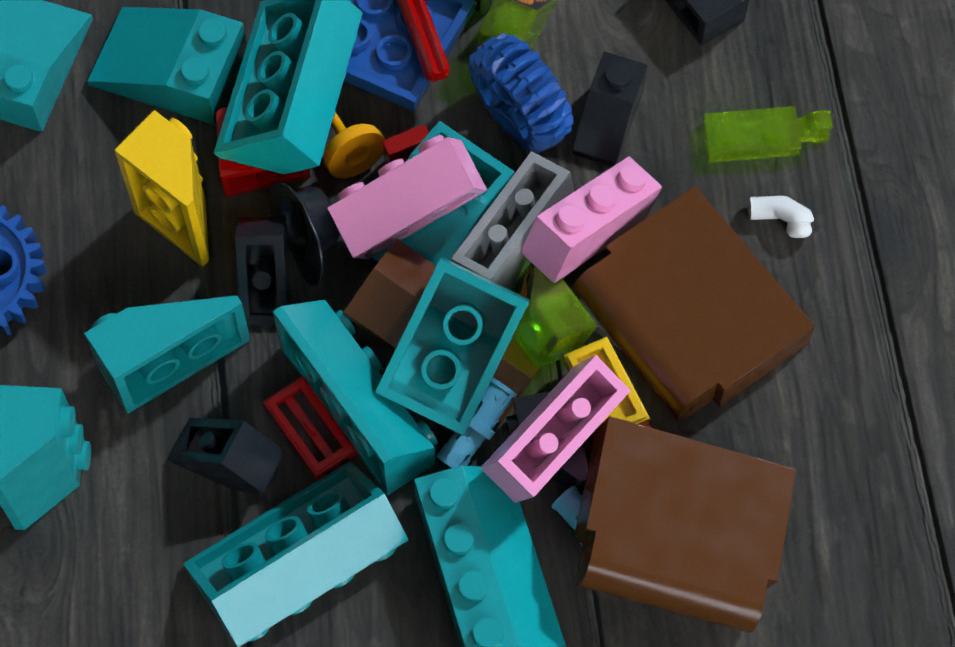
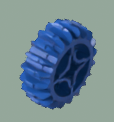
M502 33L477 47L476 52L469 56L470 63L468 64V69L471 74V82L477 89L476 94L482 99L484 108L490 112L493 121H496L501 126L503 133L511 136L514 143H520L523 149L539 154L546 149L556 146L564 140L565 135L572 131L571 125L574 122L571 114V105L565 99L566 92L560 88L558 78L553 76L549 70V65L544 64L538 52H533L528 43L520 41L518 37L512 34Z

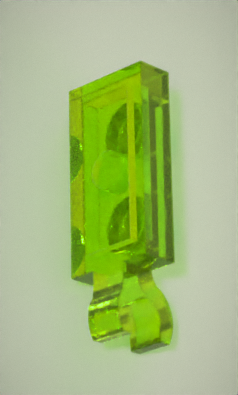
M795 106L705 113L703 118L708 163L800 155L802 142L821 143L830 141L829 130L833 128L831 112L829 110L814 111L801 118H797Z

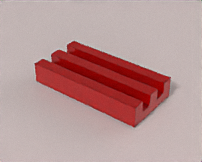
M303 376L263 401L265 410L316 481L324 477L325 473L332 469L334 471L339 468L344 460L348 459L350 461L357 456V450ZM298 392L301 393L340 447L339 450L334 453L293 395ZM284 402L324 460L318 463L278 407L279 404Z

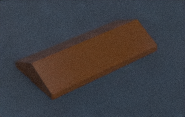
M397 238L373 268L344 310L343 315L395 351L436 265ZM518 324L493 377L517 394L515 398L520 397L553 347ZM514 399L503 412L497 424L500 425L512 409Z

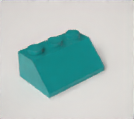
M0 385V506L15 530H25L80 486L81 470H88L90 466L91 443L90 441H85L83 425L77 423L75 407L69 406L62 388Z

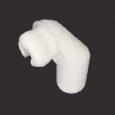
M788 196L748 198L749 220L781 219L787 222L786 232L790 237L806 238L811 235V222L814 221L813 214L810 209Z

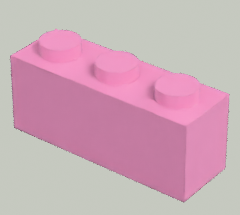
M443 135L435 136L422 143L417 148L419 154L404 162L403 159L392 161L378 170L379 178L367 185H364L363 182L353 184L338 194L340 201L329 206L328 210L353 258L370 259L391 247L397 238L400 241L487 191L462 140L450 137L444 138Z
M628 156L539 214L532 225L521 253L547 278L556 283L603 251L606 245L645 220L663 186Z
M597 355L576 364L480 468L514 503L533 498L631 390Z

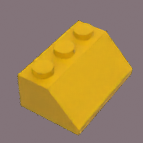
M154 110L115 149L132 208L138 217L204 267L209 261L206 199L201 183L203 178L199 174L196 163L198 158L193 151L191 142L193 137L186 126L179 120L171 118L168 121Z

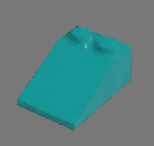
M0 0V120L36 131H43L93 21L92 14L44 0Z
M122 7L89 76L88 85L215 125L217 121L216 112L223 108L240 69L247 47L243 22L201 9Z
M444 257L440 258L375 393L464 436L529 304V299Z
M237 295L129 307L117 314L109 313L100 317L94 322L91 329L84 333L98 369L127 414L251 340L243 305Z

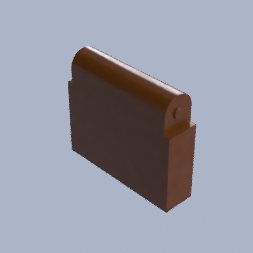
M696 186L606 245L604 258L587 269L572 287L574 293L678 420L691 416L712 400L719 407L807 346L815 327Z
M609 416L595 432L587 480L585 481L573 539L575 542L582 543L576 576L577 586L744 632H753L762 614L766 589L778 582L796 469Z

